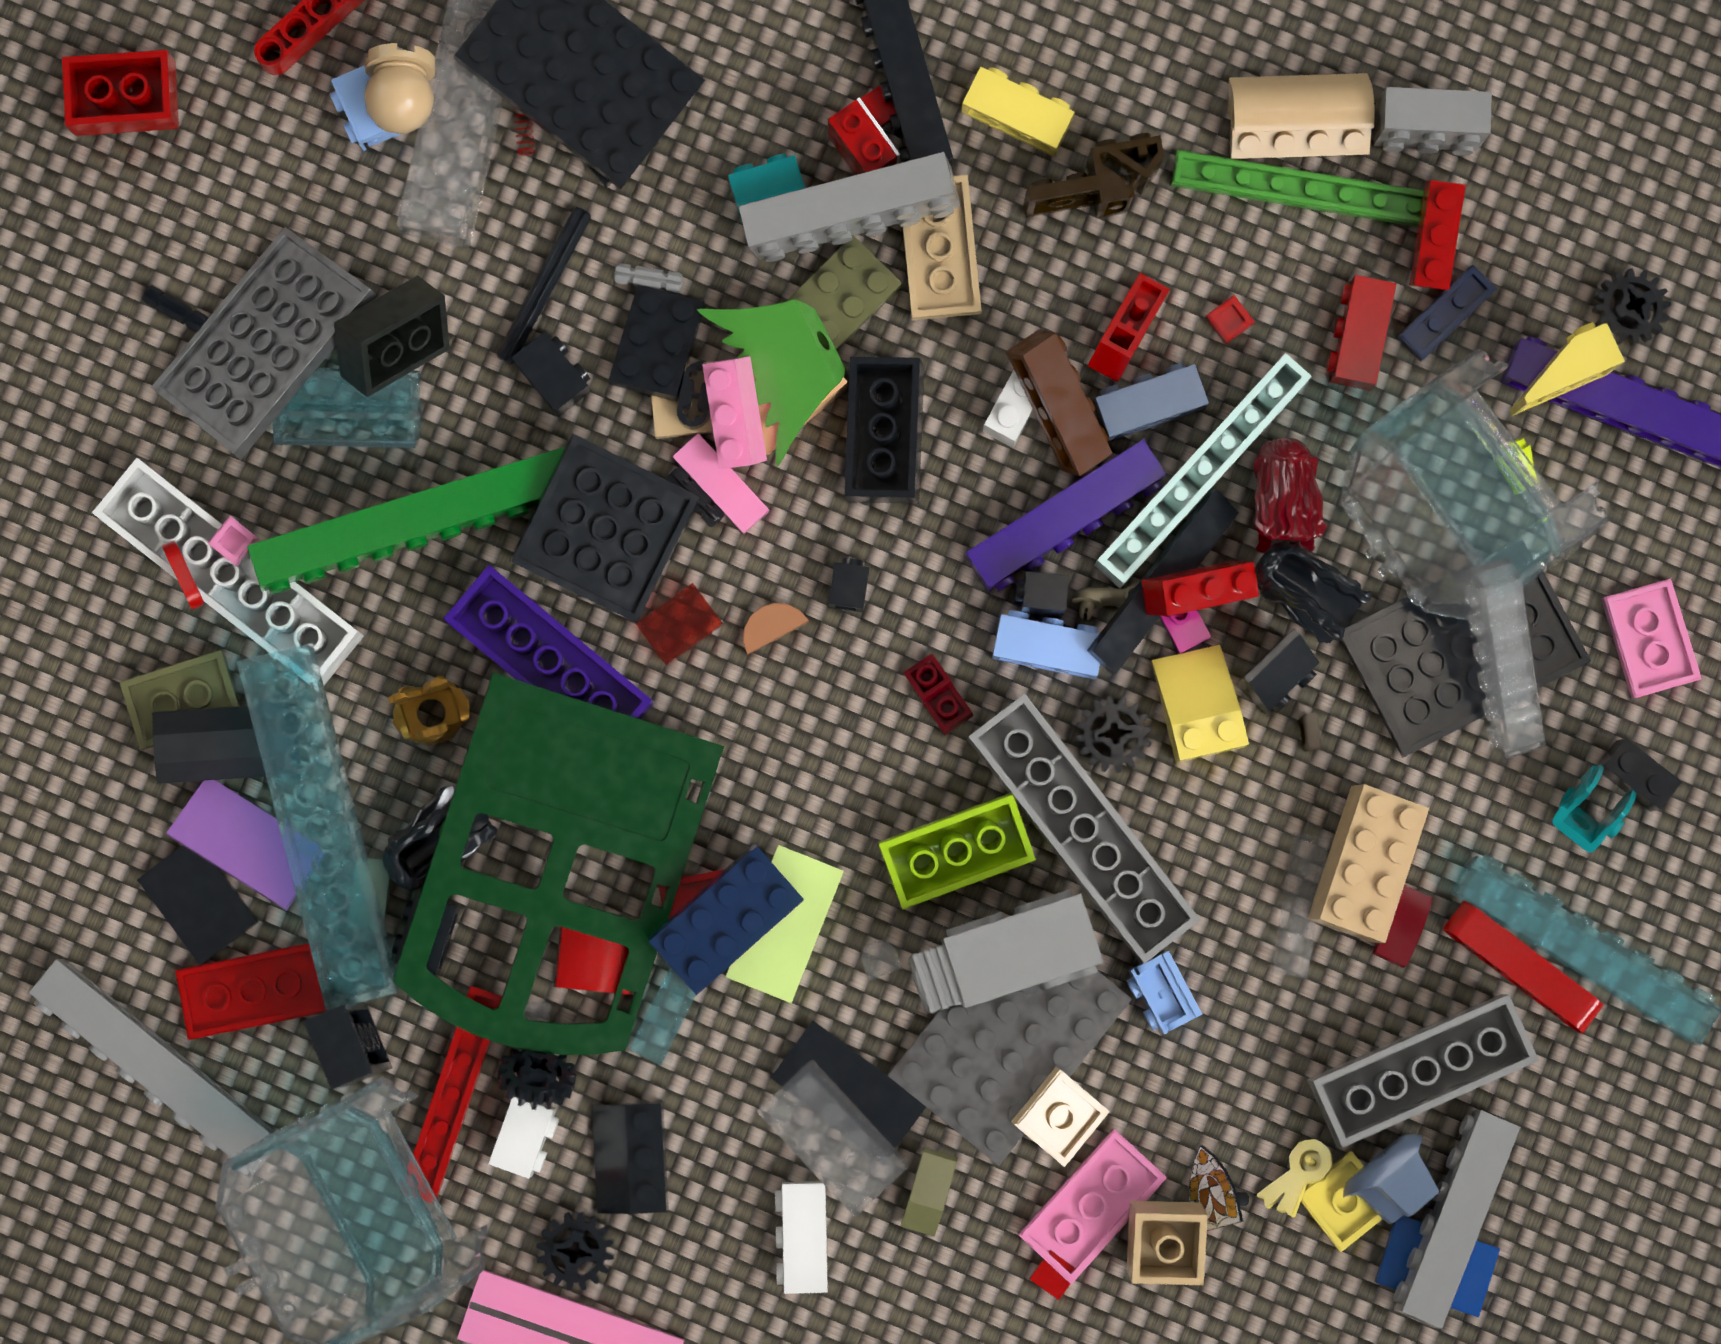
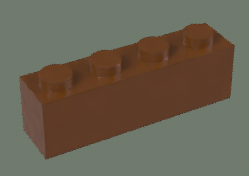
M1037 330L1007 350L1006 354L1062 471L1081 476L1113 454L1108 445L1109 437L1105 429L1099 425L1093 413L1095 411L1093 402L1084 394L1079 383L1081 381L1080 374L1068 360L1065 353L1067 348L1063 339L1054 332Z

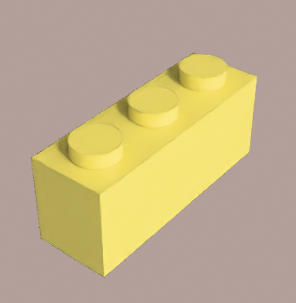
M980 67L962 103L961 113L1055 157L1073 120L1075 111L1070 110V105L1059 98L1052 97L1050 100L1039 95L1038 89L1030 84L1021 82L1018 85L1008 80V76L996 68L990 67L987 70Z

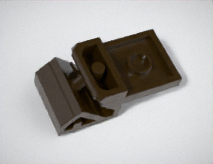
M1140 133L1131 136L1130 141L1117 143L1116 139H1107L1097 142L1095 144L1096 147L1091 148L1086 163L1087 173L1071 174L1066 177V181L1053 183L1052 179H1041L1033 182L1032 187H1027L1023 203L1025 217L1094 205L1096 219L1126 213L1135 192L1142 195L1159 171L1164 158L1161 136L1151 137L1150 133Z

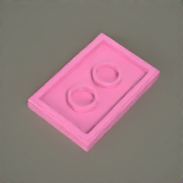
M1671 579L1601 598L1632 699L1702 679Z

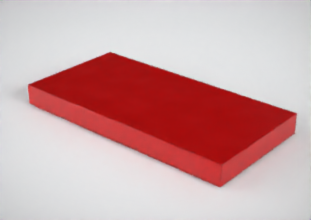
M317 942L175 970L188 1040L321 1014L330 1010Z

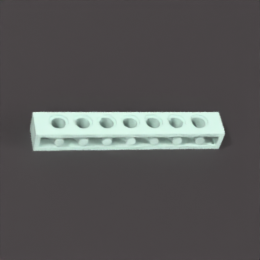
M1285 353L1100 556L1094 566L1121 588L1312 376Z

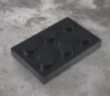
M637 285L609 376V384L677 402L683 376L688 366L703 316L697 309H705V301Z

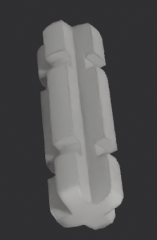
M618 263L614 272V280L618 284L628 285L631 282L633 286L641 285L657 290L666 288L667 292L673 293L680 292L683 276L678 272L669 271L668 274L663 273L664 270L636 266L634 269L631 268V265Z

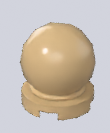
M397 43L382 44L369 49L368 58L365 60V73L370 79L367 81L364 92L367 114L379 128L386 132L407 134L418 129L428 120L434 105L432 85L429 81L435 76V56L430 51L415 45L414 52L397 50Z

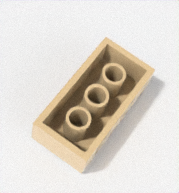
M1366 784L1351 786L1307 919L1371 943H1386L1429 808Z

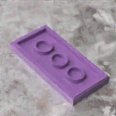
M204 780L166 833L173 840L285 911L288 910L327 853L325 849L216 780Z

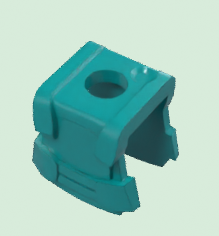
M1598 764V766L1593 765L1580 778L1581 782L1576 788L1569 787L1559 803L1560 807L1552 820L1553 825L1587 852L1595 851L1605 840L1606 836L1611 839L1616 836L1625 823L1622 820L1629 813L1636 798V792L1631 789L1600 823L1578 806L1598 784L1604 770V766Z

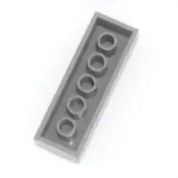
M941 152L741 205L739 210L748 247L759 260L764 259L765 262H774L785 258V253L798 250V253H809L819 249L818 244L832 241L833 245L847 243L852 240V235L864 232L867 236L881 234L886 231L887 226L898 223L900 227L912 226L919 223L921 217L933 215L934 218L946 217L953 214V209L959 208L961 205L951 165L945 153Z
M1499 994L1309 1078L1307 1082L1335 1145L1343 1148L1539 1061L1510 995Z

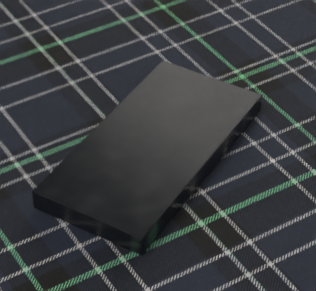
M814 1020L770 1077L884 1164L926 1108V1106L893 1079Z

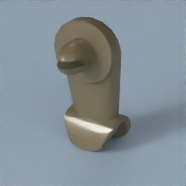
M1132 584L1126 589L1081 588L1073 594L1072 603L1080 607V618L1083 619L1084 612H1088L1087 620H1089L1093 615L1094 609H1099L1103 606H1121L1137 584Z

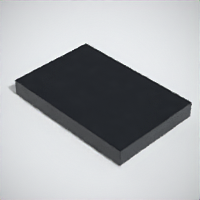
M181 846L137 879L199 965H203L259 923L221 869L184 846Z

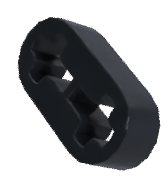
M704 362L690 364L683 376L677 405V416L680 423L688 429L703 427L709 418L710 409L706 384L703 382L700 393L694 392L695 382L690 379L691 375L695 376L699 370H703L702 364H706ZM693 398L698 399V411L703 414L702 416H696L694 421H688V415L683 413L684 409L691 408Z

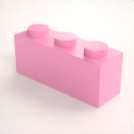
M751 357L702 364L719 469L748 466L767 461Z

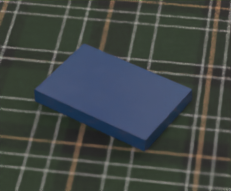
M1402 1216L1392 1224L1375 1278L1376 1283L1396 1289L1401 1281L1405 1282L1410 1270L1406 1266L1408 1257L1414 1247H1419L1423 1237L1420 1234L1422 1222ZM1476 1241L1450 1308L1476 1317L1480 1316L1500 1248Z

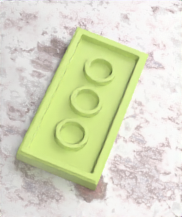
M778 845L772 863L803 897L804 901L731 964L726 977L792 1003L844 871Z

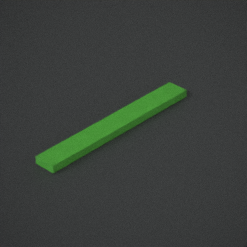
M1182 150L1176 151L1171 180L1172 187L1414 227L1419 226L1424 190Z

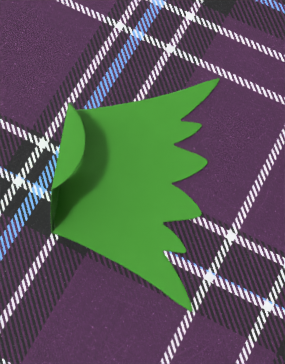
M795 299L783 303L745 309H697L701 315L711 322L733 332V334L724 338L722 342L734 348L744 349L737 358L751 357L753 376L756 377L754 382L758 405L772 403L766 416L765 426L768 428L779 422L776 439V464L778 467L805 422L844 377L845 366L816 310L806 303Z

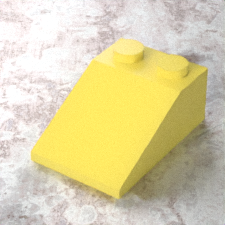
M1594 322L1579 327L1574 330V334L1566 337L1567 343L1558 350L1509 409L1511 415L1514 416L1602 378L1625 362L1608 324L1605 323L1596 327Z
M1220 645L1151 660L1175 763L1244 748L1249 745L1239 702Z

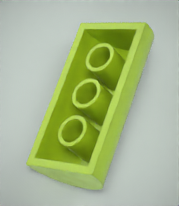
M1012 793L878 842L885 866L902 909L1036 860Z

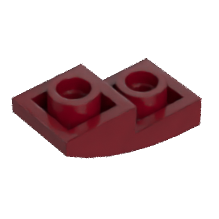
M933 653L903 672L944 736L973 717L972 711L958 693Z
M1404 885L1386 943H1375L1372 954L1405 968L1419 941L1433 898Z

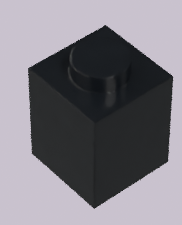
M843 558L842 563H834L828 608L863 613L870 567L863 566L864 561Z

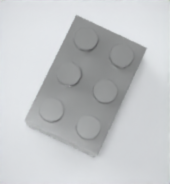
M1386 87L1375 104L1373 146H1382L1383 150L1387 152L1403 151L1404 148H1417L1419 153L1424 154L1437 153L1439 149L1452 150V154L1471 155L1473 151H1477L1491 133L1492 92Z

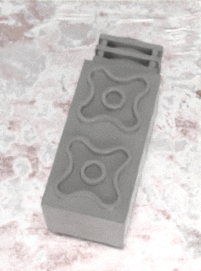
M1070 889L1015 907L1016 915L1004 918L1003 913L999 912L947 929L948 937L941 939L942 945L930 950H924L918 954H912L908 962L924 1010L928 1013H934L937 1010L962 1004L963 1008H968L1038 984L1041 990H1045L1097 973L1096 965L1102 964L1104 961L1082 895L1073 896Z

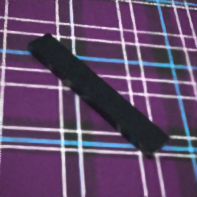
M1209 490L1141 580L1196 569L1239 512L1217 490ZM1141 580L1087 649L1112 674H1117L1160 617L1146 614Z

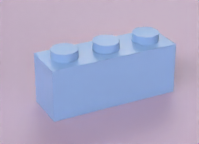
M1009 610L1008 615L1001 614L992 659L1094 680L1097 678L1100 663L1087 649L1099 635V628L1084 624H1078L1077 629L1063 627L1064 621L1049 617H1043L1042 622L1028 620L1029 614L1020 611Z

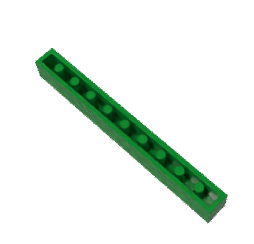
M565 447L247 545L261 592L269 590L270 594L280 593L290 589V583L304 579L305 583L315 582L325 577L324 572L338 568L339 572L350 571L359 567V561L372 558L374 562L385 560L394 555V550L407 547L408 551H413L428 545L427 540L438 536L441 537V540H448L461 535V529L473 525L476 530L495 524L496 518L508 515L509 519L524 516L529 513L528 508L537 506Z

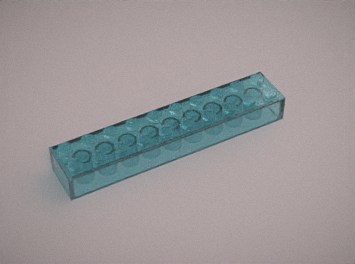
M313 642L237 661L326 1011L347 1003H359L396 994L400 988L392 981L396 967Z

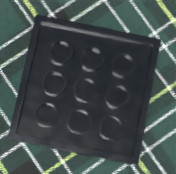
M572 433L509 561L637 623L699 496Z

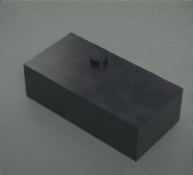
M850 357L844 493L849 502L919 504L925 367L920 358Z
M366 1002L343 1004L303 1021L331 1090L354 1085L393 1068Z

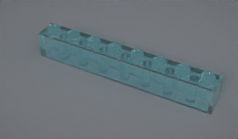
M1486 854L1483 858L1480 856L1471 857L1450 892L1452 895L1462 901L1465 900L1471 903L1498 924L1691 1045H1701L1721 1013V1007L1714 1004L1716 998L1698 987L1695 991L1683 984L1686 979L1671 969L1666 968L1665 972L1653 965L1655 960L1648 954L1638 949L1633 953L1622 945L1625 941L1608 930L1604 934L1592 927L1594 921L1584 914L1575 911L1572 915L1561 908L1564 903L1560 899L1547 892L1542 896L1532 890L1533 883L1517 873L1513 877L1501 870L1503 864Z

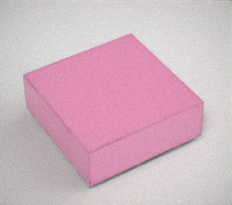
M229 516L209 540L208 544L235 566H238L248 554L247 545L257 543L260 539L232 516Z

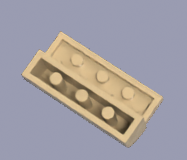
M1368 73L1229 78L1228 113L1231 120V159L1370 155L1371 128H1374V95Z

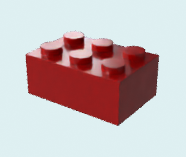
M168 50L62 57L65 126L74 136L179 129L176 61Z

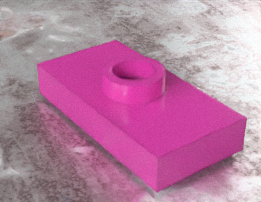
M1197 610L1168 617L1160 616L1179 654L1211 638Z

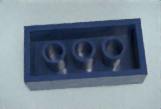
M754 843L648 937V941L695 995H698L803 902L804 899Z

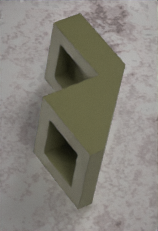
M926 1147L923 1148L911 1193L903 1214L901 1227L935 1237L958 1157Z

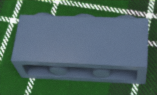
M1184 362L1164 369L1166 373L1164 375L1153 378L1152 374H1145L1133 379V385L1120 389L1119 385H1113L1100 390V396L1095 398L1093 404L1099 423L1108 434V442L1205 410L1209 402L1196 365L1193 364L1186 367Z

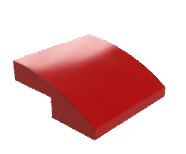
M560 926L554 987L616 993L628 954V948L624 945ZM623 989L622 994L630 995V991Z

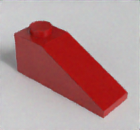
M1139 273L1087 366L1118 383L1170 289Z

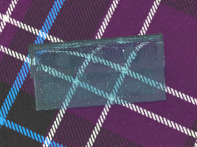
M317 368L273 421L274 445L415 448L420 439L422 423L420 371L413 370L376 393L366 397L340 376V369Z

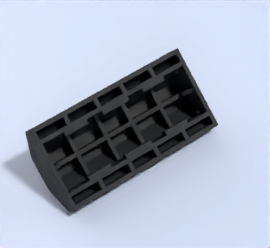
M297 703L152 712L154 763L157 784L301 774Z

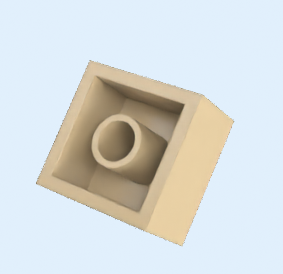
M1130 1201L1126 1271L1131 1283L1204 1285L1208 1215L1201 1202Z

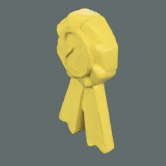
M1317 1139L1299 1142L1289 1155L1290 1170L1257 1193L1256 1196L1264 1200V1205L1267 1209L1271 1208L1281 1199L1277 1206V1211L1280 1213L1287 1212L1289 1216L1294 1218L1307 1184L1318 1183L1327 1178L1334 1167L1331 1150Z

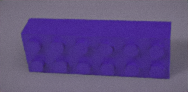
M490 565L486 567L443 618L516 680L641 720L655 704L652 699Z

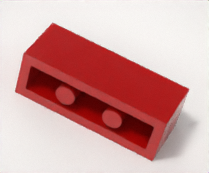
M1435 180L1425 181L1409 286L1438 290L1450 289L1466 188L1465 184Z
M1355 275L1350 284H1344L1340 298V304L1345 305L1343 318H1337L1333 332V338L1338 339L1336 352H1330L1326 367L1327 372H1332L1330 383L1371 391L1376 386L1397 283Z
M1229 561L1141 580L1146 614L1152 616L1168 617L1259 597L1253 561Z

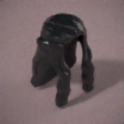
M1281 541L1273 544L1262 555L1256 565L1257 581L1262 588L1261 595L1265 599L1280 603L1295 623L1312 632L1319 643H1330L1332 640L1341 641L1344 637L1345 628L1350 625L1357 609L1362 604H1367L1372 596L1371 591H1363L1361 589V584L1357 580L1345 576L1334 566L1315 558L1307 548L1298 543L1293 544L1288 541Z
M454 786L440 788L436 796L419 809L405 829L398 830L388 837V846L385 848L382 856L383 866L390 878L401 888L413 891L423 887L438 842L439 830L442 821L445 820L453 796ZM479 813L475 816L461 862L466 860L479 846L491 842V838L497 835L498 830L491 824L487 814Z

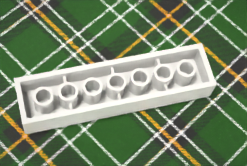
M138 458L133 461L92 512L177 580L161 546L172 540L176 541L203 601L319 691L364 637L363 634L296 582L290 583L291 588L280 593L270 594L269 590L261 592L249 553L238 566H235L208 544L209 540L223 524Z

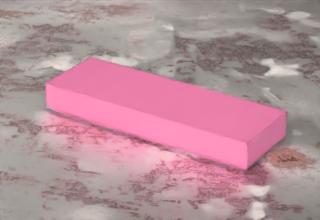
M699 433L672 456L743 534L769 512L766 505L731 468L719 469L716 451Z

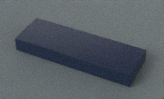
M1472 264L1450 285L1449 290H1445L1396 338L1422 362L1497 288Z

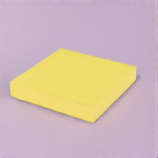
M1352 1151L1347 1152L1333 1164V1169L1324 1181L1307 1184L1301 1200L1302 1205L1339 1252L1345 1250L1382 1220L1359 1196L1353 1195L1343 1198L1346 1182L1363 1167V1164Z

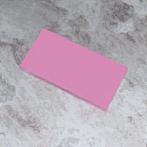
M1112 1129L1018 1235L1072 1284L1129 1221L1130 1201H1147L1167 1177L1120 1133ZM1051 1250L1075 1267L1074 1271L1070 1274L1048 1252Z

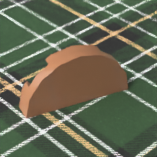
M772 603L760 607L750 616L744 627L743 643L747 655L807 624L809 620L799 609L789 604Z

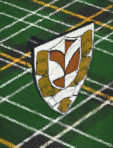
M1200 1145L1193 1162L1189 1180V1202L1202 1203L1208 1215L1207 1231L1244 1222L1240 1206L1248 1205V1194L1244 1191L1236 1192L1226 1168L1205 1146Z

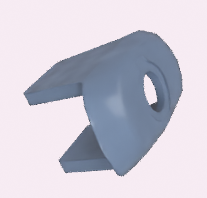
M1408 1134L1393 1141L1348 1179L1343 1190V1198L1353 1195L1359 1196L1388 1224L1396 1222L1403 1215L1409 1217L1416 1213L1437 1195L1439 1191L1419 1155V1147L1423 1136Z

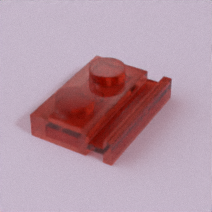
M692 583L638 622L636 626L664 664L668 666L722 627L723 623Z

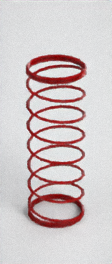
M515 114V115H513V116H514V117H521V116H525V115H524V114ZM528 120V121H515L514 123H516V124H518V123H525V122H529L530 120ZM530 127L515 128V130L530 129ZM518 134V135H516V137H524V136H531V137H533V136L530 135V134ZM518 141L516 143L523 144L528 143L530 141ZM532 147L518 148L517 154L531 155L535 153V150L531 149ZM522 151H533L530 153H519Z

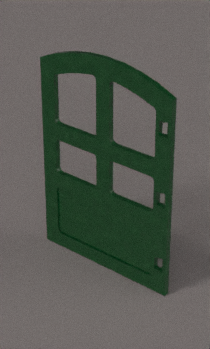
M493 672L445 820L442 821L439 830L438 842L392 981L417 1003L443 1020L471 1034L502 1045L531 1050L533 1052H551L560 1055H595L625 1051L657 955V950L649 943L648 937L669 918L724 746ZM691 779L703 781L696 803L685 799ZM484 813L552 835L553 842L537 887L528 888L461 866V858L477 814ZM581 845L591 846L653 866L654 874L641 914L637 919L626 918L564 898L563 892L577 849ZM657 884L665 887L669 886L662 908L651 904ZM451 895L466 897L522 914L526 917V924L500 1004L496 1008H489L467 997L427 969V962L448 898ZM561 926L624 945L628 948V954L616 993L614 994L607 1018L604 1021L560 1023L525 1018L524 1012L553 927ZM623 989L631 992L634 991L628 1013L617 1009Z

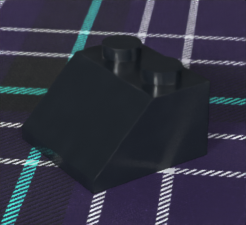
M1294 628L1235 685L1264 714L1268 713L1271 709L1278 713L1292 699L1288 693L1296 685L1302 689L1317 675L1312 669L1319 664V661L1300 633Z

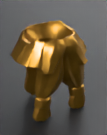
M437 676L432 681L426 682L422 687H402L398 690L399 692L388 697V703H396L393 710V724L396 729L401 732L404 739H411L415 743H423L426 746L451 740L454 738L455 733L459 731L461 725L470 719L468 697L463 694L461 688H456L454 683L448 682L444 676ZM428 699L440 701L445 708L443 722L433 727L423 725L418 719L420 704Z

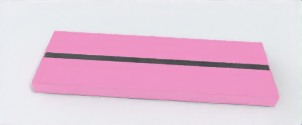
M484 1269L480 1271L457 1339L470 1344H683L685 1340Z

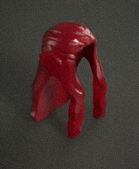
M1288 437L1269 441L1259 449L1257 458H1254L1253 467L1256 478L1254 503L1256 515L1253 525L1258 531L1259 542L1255 550L1262 554L1271 547V540L1276 539L1300 540V545L1313 552L1315 549L1314 539L1322 536L1327 529V524L1324 522L1322 515L1323 497L1315 480L1318 458L1312 456L1307 446L1298 439Z

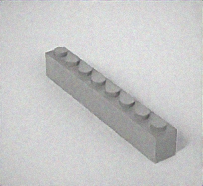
M56 959L30 990L29 994L36 999L34 1005L48 1016H51L53 1013L64 1021L61 1027L67 1033L77 1039L81 1035L91 1043L89 1050L103 1061L109 1058L119 1067L116 1069V1072L130 1083H134L136 1080L145 1087L144 1095L159 1106L164 1103L174 1112L171 1116L175 1121L185 1128H189L190 1125L201 1133L199 1136L200 1141L214 1151L217 1148L221 1149L229 1156L226 1161L240 1173L245 1171L253 1173L257 1171L284 1138L65 959Z

